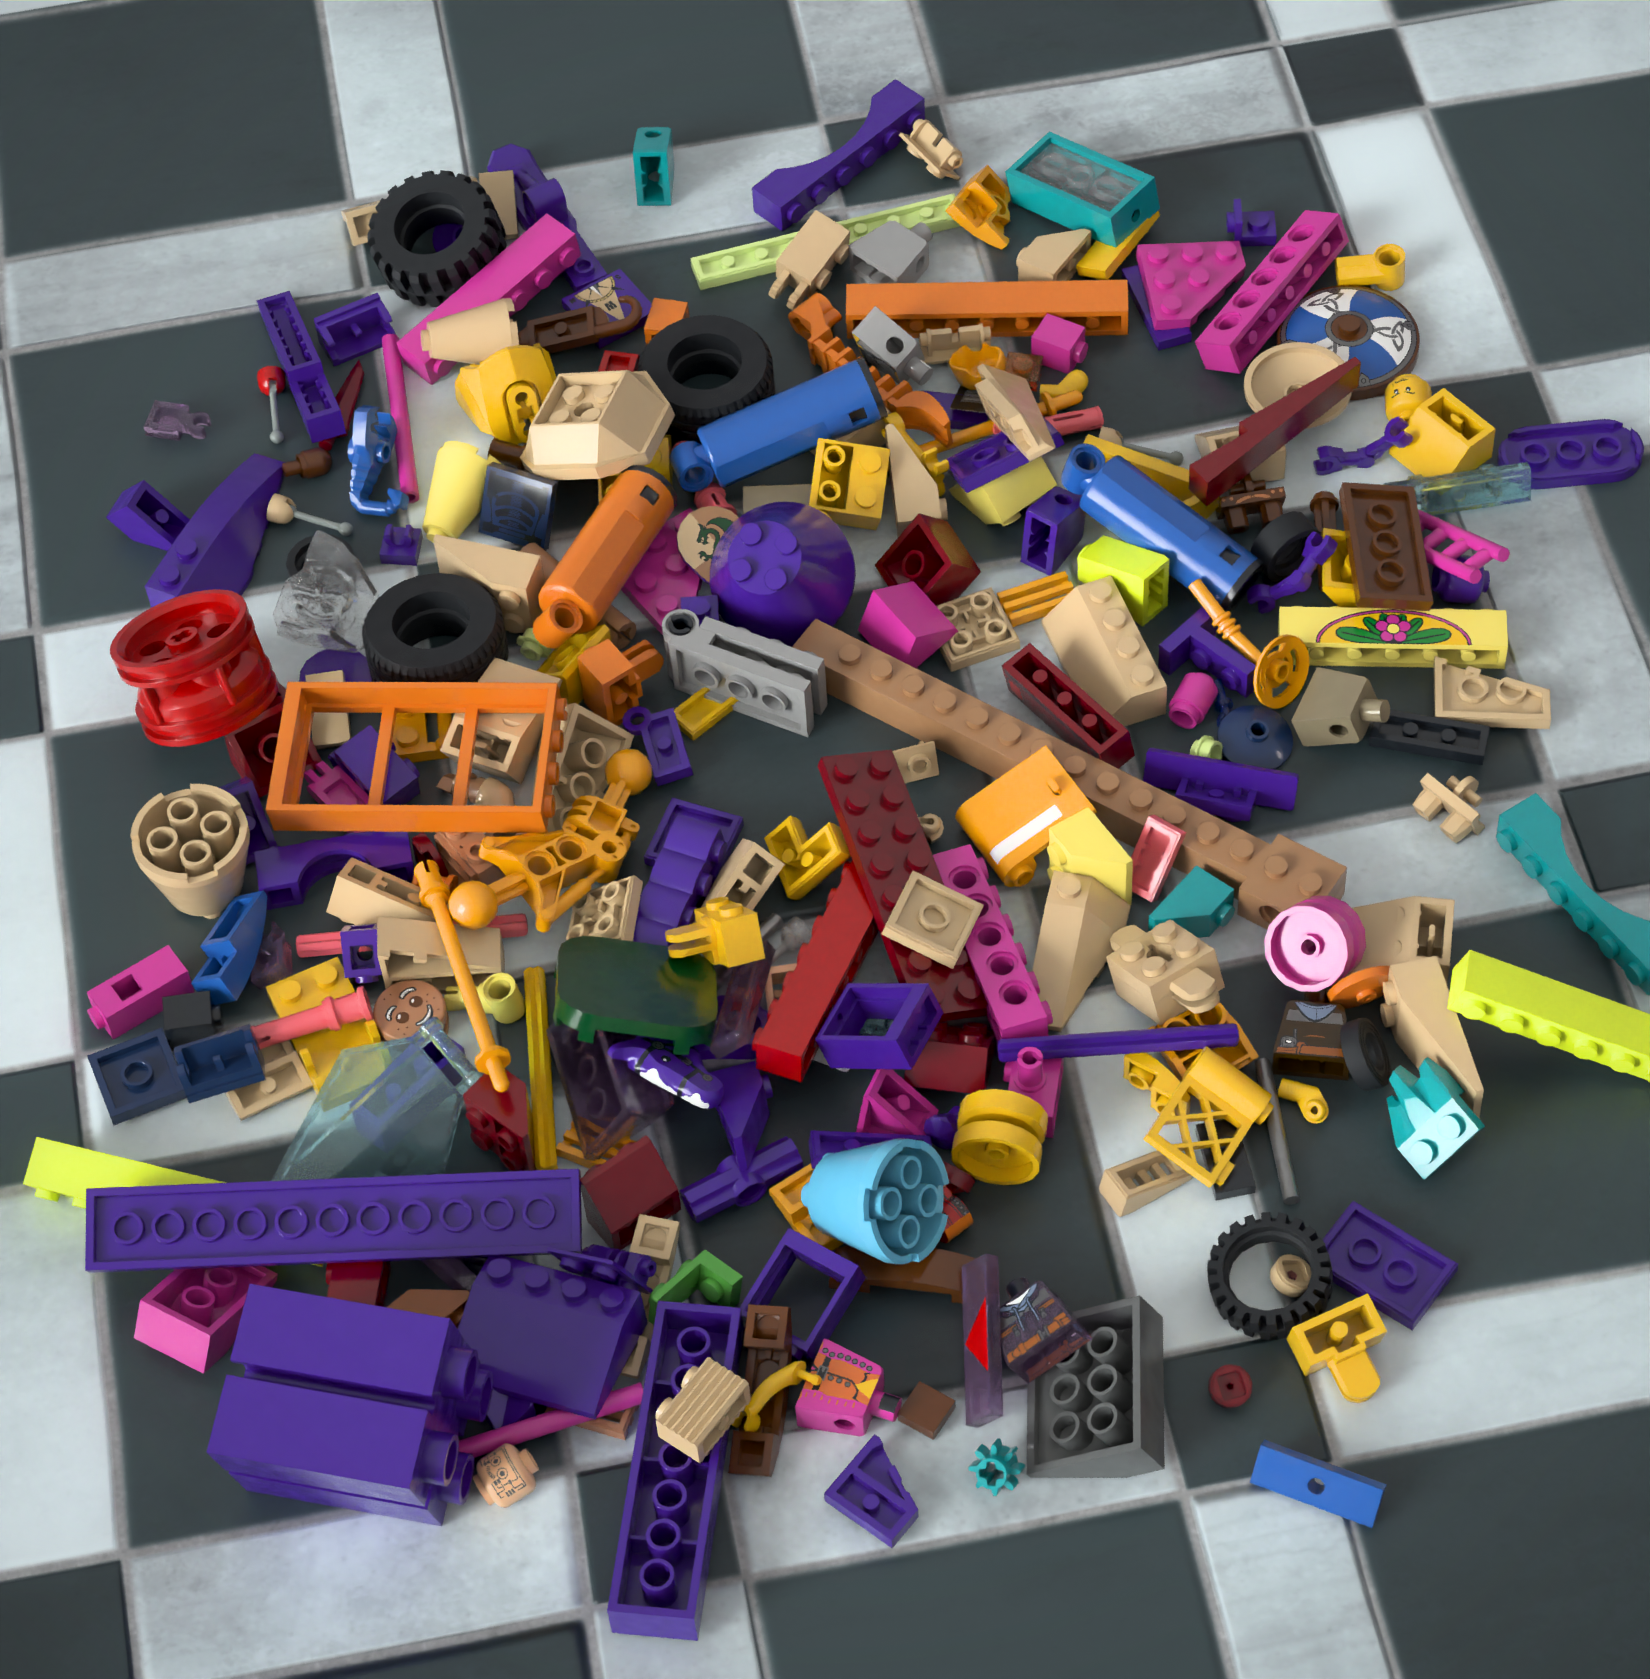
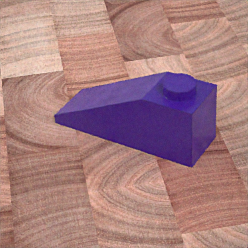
M755 1061L709 1072L724 1085V1098L716 1107L740 1171L749 1168L770 1115L767 1099L773 1097L769 1077L767 1074L760 1075L759 1070L756 1069Z

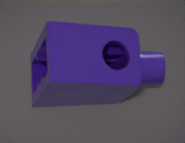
M1054 487L1026 510L1020 562L1049 576L1058 570L1083 537L1086 513L1079 506L1082 495L1073 494L1061 487Z

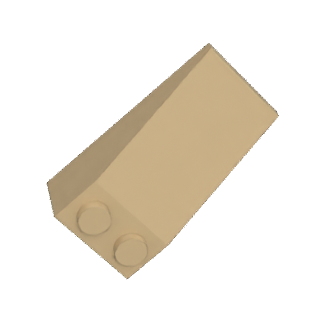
M1437 956L1391 964L1388 981L1383 982L1385 1003L1380 1005L1384 1026L1391 1027L1396 1043L1418 1070L1426 1057L1447 1070L1465 1091L1460 1097L1479 1118L1484 1089L1457 1012L1447 1009L1449 989Z

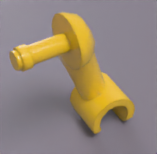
M794 1361L767 1377L751 1396L749 1404L745 1406L744 1411L740 1412L739 1417L735 1418L734 1423L731 1425L739 1427L742 1419L747 1415L744 1430L756 1432L761 1423L758 1413L775 1393L789 1385L799 1384L802 1379L811 1382L813 1385H819L822 1378L817 1374L807 1372L804 1361Z

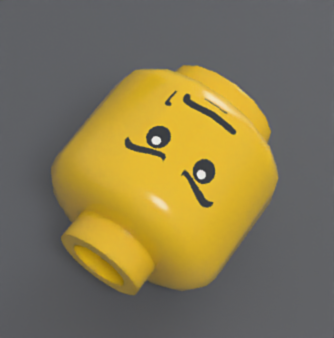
M1403 374L1395 378L1385 389V413L1387 419L1390 421L1399 416L1408 421L1417 406L1432 396L1431 386L1415 374Z

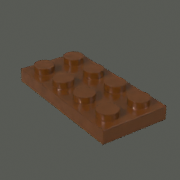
M1342 482L1339 496L1356 607L1430 611L1433 597L1415 488L1413 486Z

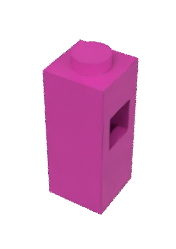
M167 945L87 991L92 1006L87 1012L98 1030L105 1028L114 1040L162 1012V997L194 993V988L191 984L188 970L170 946Z

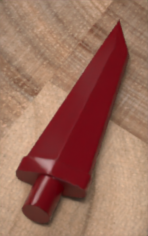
M360 360L357 361L335 397L341 410L346 434L319 441V447L327 451L332 449L336 438L347 436L349 432L350 422L365 375Z

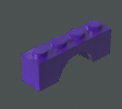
M352 832L338 837L321 840L312 839L304 843L282 847L273 846L265 850L254 851L259 891L263 890L267 895L266 910L303 904L309 889L318 880L329 874L340 872L351 857L409 883H412L415 865L408 832Z

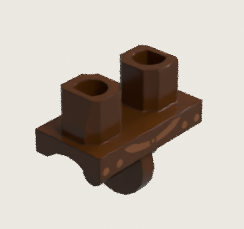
M1249 473L1240 480V484H1235L1228 490L1229 496L1219 497V507L1215 509L1217 520H1224L1230 535L1248 531L1249 521L1247 515L1259 513L1262 528H1264L1272 520L1283 514L1282 506L1286 498L1284 486L1266 489L1265 480L1252 482Z

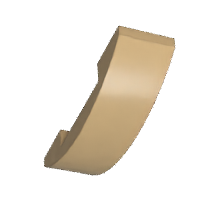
M639 1214L629 1252L648 1255L652 1261H655L657 1266L656 1272L652 1277H649L646 1284L654 1290L658 1284H666L671 1278L680 1222ZM641 1293L648 1324L642 1335L639 1336L635 1348L620 1373L622 1376L639 1379L648 1358L654 1325L648 1321L650 1307L648 1300L650 1295Z

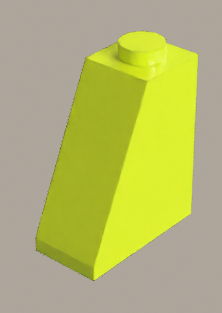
M1105 535L1101 536L1093 544L1086 545L1080 551L1077 558L1078 580L1085 584L1112 576L1133 620L1142 627L1168 606L1169 558L1165 555Z

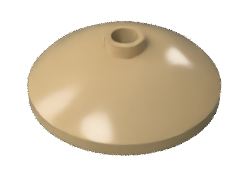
M1292 342L1274 346L1259 354L1249 365L1244 378L1245 398L1251 409L1257 413L1345 362L1331 350L1316 344ZM1352 392L1307 428L1323 425L1340 415L1347 407Z

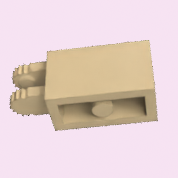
M815 210L777 259V279L770 288L769 296L777 299L785 288L790 285L795 290L789 296L786 306L793 310L801 304L806 296L811 297L817 288L822 290L831 278L833 267L837 263L841 265L849 255L850 231Z

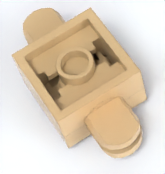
M1171 919L1156 925L1147 933L1136 925H1130L1118 929L1111 936V947L1114 952L1106 956L1116 994L1159 1025L1164 1024L1168 1019L1174 1018L1187 1009L1194 1014L1204 1013L1213 1009L1219 1003V991L1225 988L1215 949Z

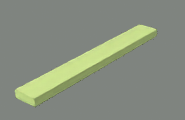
M954 193L836 222L850 231L849 245L888 221H896L909 230L919 222H922L930 228L932 233L961 226L945 211L956 197ZM798 232L690 258L691 267L700 290L776 272L777 259Z

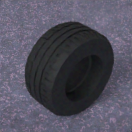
M698 315L684 318L668 325L646 345L638 363V371H647L674 411L675 417L665 435H671V441L676 443L686 440L701 444L697 434L699 427L775 395L773 360L767 343L749 326L728 317ZM703 374H719L732 379L720 387L706 390L692 389L681 385L690 378Z
M433 573L418 575L394 585L375 601L368 611L362 627L363 645L373 682H478L494 658L504 661L508 660L509 650L506 630L498 601L482 585L466 577L454 574ZM449 635L459 637L453 642L437 648L422 649L413 647L418 642L434 636Z

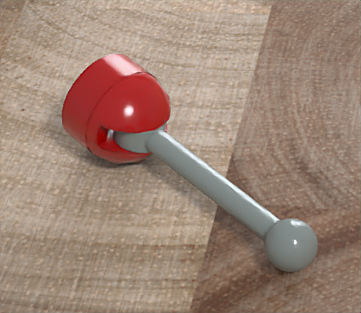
M266 366L257 372V383L260 391L270 397L273 427L270 440L275 444H279L284 440V434L280 431L277 396L285 388V372L277 366Z

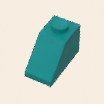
M1196 865L1149 915L1148 932L1156 925L1171 919L1198 938L1210 937L1219 926H1226L1232 919L1235 912V907L1233 906L1234 889Z

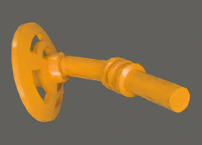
M1200 578L1191 583L1188 588L1212 618V626H1218V634L1223 633L1222 639L1224 641L1228 640L1246 659L1256 665L1253 684L1257 699L1264 706L1273 709L1282 708L1291 703L1302 690L1309 671V653L1305 643L1296 636L1285 634L1273 639L1261 652L1240 632L1242 628L1240 624L1235 625L1237 620L1235 618L1230 619L1231 612L1224 611ZM1281 644L1278 651H1273L1268 655L1274 647ZM1292 650L1294 651L1296 657L1295 671H1293L1294 663L1293 657L1290 653V651ZM1284 682L1289 684L1282 693L1273 697V688L1279 687Z

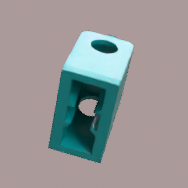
M669 127L638 128L633 147L637 206H671L674 180L672 130ZM656 171L660 173L659 181L649 179L651 173Z

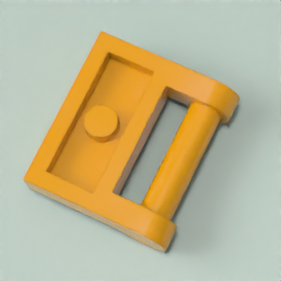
M397 713L392 740L396 747V754L402 760L408 758L412 763L449 758L440 749L452 722V713H436L439 738L435 742H428L426 713Z

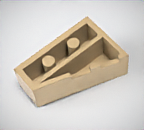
M377 916V956L386 989L395 983L405 980L427 982L435 986L441 994H447L445 991L447 986H458L436 922ZM454 924L475 986L484 983L493 974L505 973L504 946L500 928L485 927L471 930Z

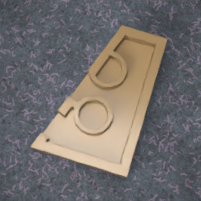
M1435 656L1434 717L1499 728L1550 729V689L1509 677L1499 680L1481 674V669L1467 666L1466 670L1448 665L1447 659Z

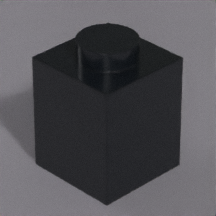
M210 990L162 997L164 1031L171 1051H174V1047L218 1034L217 1029L224 1028L221 1005L214 1006Z

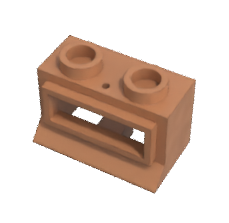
M436 832L434 835L437 851L443 859L449 875L454 874L458 876L459 885L471 880L489 885L506 877L498 866L480 858V845L482 839L487 837L483 832Z

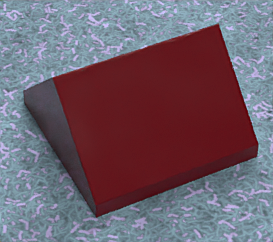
M284 701L266 709L245 726L224 736L231 763L241 778L247 776L253 781L259 798L269 793ZM311 737L304 773L309 769L315 770V765L322 761Z

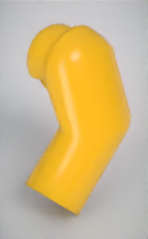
M1073 370L1058 385L1040 384V394L1047 391L1054 398L1073 390H1078L1082 393L1088 386V377L1082 370Z
M1282 1078L1278 1090L1279 1098L1297 1102L1303 1116L1311 1123L1318 1124L1327 1118L1329 1113L1328 1104L1319 1088Z

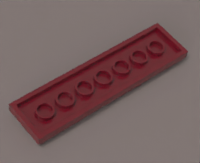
M892 749L821 757L817 765L898 983H929L944 1012L939 1022L987 1016V1005L989 1004L981 986L977 983L976 974L964 948L954 968L951 969L881 934L912 871L944 885Z

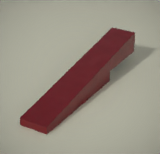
M1353 357L1239 422V437L1189 465L1188 489L1206 507L1355 390L1359 386L1361 361Z

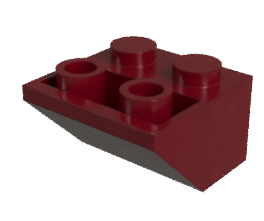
M948 1021L938 1022L912 1070H905L904 1080L912 1087L970 1094L979 1090H986L989 1083L996 1041L993 1030H987L986 1024L978 1022H966L963 1024V1027L948 1025Z
M505 1069L509 1080V1088L505 1092H498L493 1087L490 1075L484 1073L463 1094L467 1111L465 1115L471 1128V1139L480 1149L484 1151L490 1149L497 1154L510 1171L536 1170L533 1117L526 1083Z
M647 1135L636 1142L627 1143L619 1150L617 1155L603 1164L594 1165L580 1178L587 1221L610 1248H616L621 1251L632 1243L639 1214L668 1219L681 1210L679 1190Z

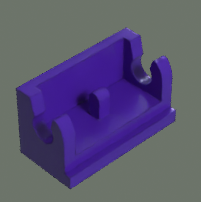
M378 293L314 318L318 341L334 367L381 348L384 335H396L393 327L390 325V322L393 320Z

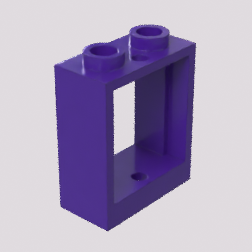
M847 983L815 1041L830 1068L912 1070L944 1012L929 983ZM867 1019H894L885 1036H858Z
M788 1228L740 1306L745 1324L743 1330L745 1331L748 1304L768 1306L797 1258L841 1283L806 1342L792 1334L791 1358L800 1361L803 1356L814 1362L823 1339L829 1340L866 1277L855 1263Z

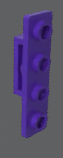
M1149 748L1146 753L1143 781L1155 787L1177 790L1175 797L1211 815L1221 816L1223 819L1231 822L1242 820L1250 822L1255 805L1292 811L1296 802L1299 775L1280 770Z

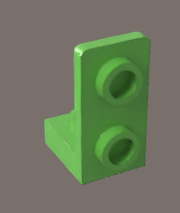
M704 1250L693 1260H686L680 1266L676 1275L666 1284L660 1283L654 1288L648 1300L650 1304L648 1321L654 1325L658 1301L682 1303L697 1289L711 1302H716L720 1306L735 1307L740 1302L743 1276L710 1252Z

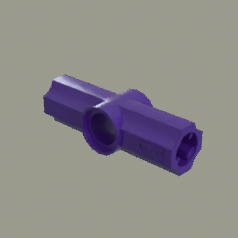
M785 1136L756 1151L747 1170L740 1171L734 1155L728 1156L718 1165L716 1172L679 1190L680 1198L692 1221L694 1220L696 1223H699L734 1204L739 1207H745L755 1203L764 1196L767 1187L804 1168L803 1160L792 1139Z

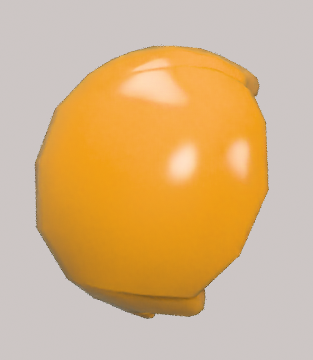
M983 342L982 348L978 351L971 350L967 345L960 347L951 355L948 364L962 387L976 390L975 384L982 381L977 366L985 364L1005 371L1007 359L1000 347L989 346V344Z

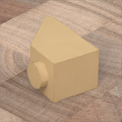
M1079 229L1037 236L1028 247H1024L1018 254L1016 260L1018 281H1069L1077 272L1076 265L1091 248V231Z

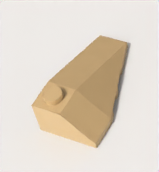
M576 703L568 704L565 707V711L568 712L567 720L561 721L560 730L563 731L564 747L563 752L557 753L556 762L559 763L560 778L559 784L552 787L556 809L555 816L548 819V832L562 829L563 822L567 818L568 812L576 798L586 795L596 796L601 799L604 797L605 794L603 792L608 786L605 779L606 762L616 751L630 749L634 738L633 734ZM540 739L539 747H538V755H537V763H536V771H535V778H534V786H533V794H532L531 806H533V800H534V792H535V784H536V777H537V769H538V761H539V754H540L541 739Z

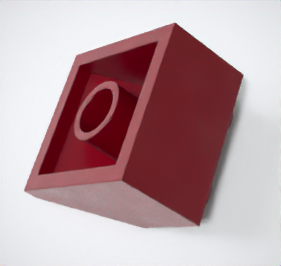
M921 513L913 519L875 564L888 587L914 581L936 606L959 598L981 573L948 521Z

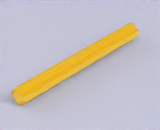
M528 967L523 973L536 1170H557L546 976L542 967Z

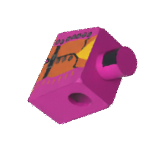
M823 1339L809 1372L819 1375L822 1380L819 1385H813L808 1381L805 1382L795 1405L797 1426L863 1436L866 1434L873 1416L895 1422L897 1413L901 1409L902 1398L883 1392L885 1386L884 1369L880 1365L830 1340Z

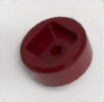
M943 1161L949 1179V1184L945 1186L952 1194L961 1192L969 1194L975 1183V1178Z
M1233 1364L1224 1365L1216 1369L1210 1376L1208 1391L1212 1400L1219 1406L1235 1408L1244 1404L1249 1399L1252 1393V1380L1248 1372L1242 1367Z

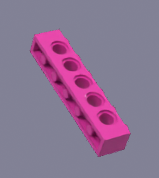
M1305 210L1195 341L1205 369L1238 374L1243 371L1349 242L1339 213Z
M971 844L934 854L933 857L944 886L984 905L964 949L976 974L977 983L981 986L989 1004L987 1005V1018L997 1042L1000 1039L1048 1036V1025L1053 1023L1049 1004L1046 1000L1041 1002L1037 995L1040 994L1036 975L1033 971L1027 972L1025 965H1027L1025 951L1021 942L1014 943L1013 941L1014 930L1011 919L1007 913L1001 914L999 909L1001 908L1000 896L996 886H989L987 882L989 875L983 857H976Z

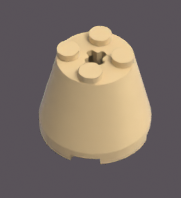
M190 784V789L176 791L166 796L159 793L142 807L135 817L130 834L133 853L140 869L171 904L181 912L193 916H204L207 919H215L221 916L233 898L240 895L244 882L250 829L238 800L221 788L207 784Z

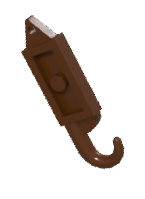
M625 295L620 296L618 301L630 304L632 310L629 316L624 319L610 322L603 309L591 305L527 321V327L518 333L519 345L534 346L533 344L540 343L541 347L550 354L596 343L601 338L632 330L642 316V307L635 297Z

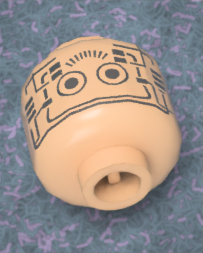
M506 1443L477 1462V1474L473 1476V1480L479 1492L490 1506L496 1503L503 1508H507L535 1490L536 1480L533 1474L539 1470V1467L527 1448L519 1452L515 1446Z

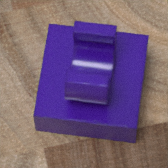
M387 524L379 554L381 564L417 566L423 540L421 528H413L411 525H406V528L393 527L392 524Z

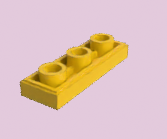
M1159 210L1151 218H1147L1117 247L1096 241L1076 265L1078 275L1095 278L1096 280H1109L1160 217Z

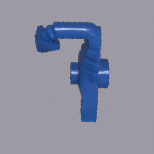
M363 405L354 411L353 436L348 444V458L353 466L351 469L352 479L350 480V502L362 514L390 517L398 509L407 510L410 497L400 490L391 488L387 490V494L391 498L387 502L369 500V495L372 493L373 486L378 480L381 468L390 460L391 451L398 432L397 425L390 413L377 412L380 407ZM379 421V424L374 425L377 431L376 434L371 430V424Z

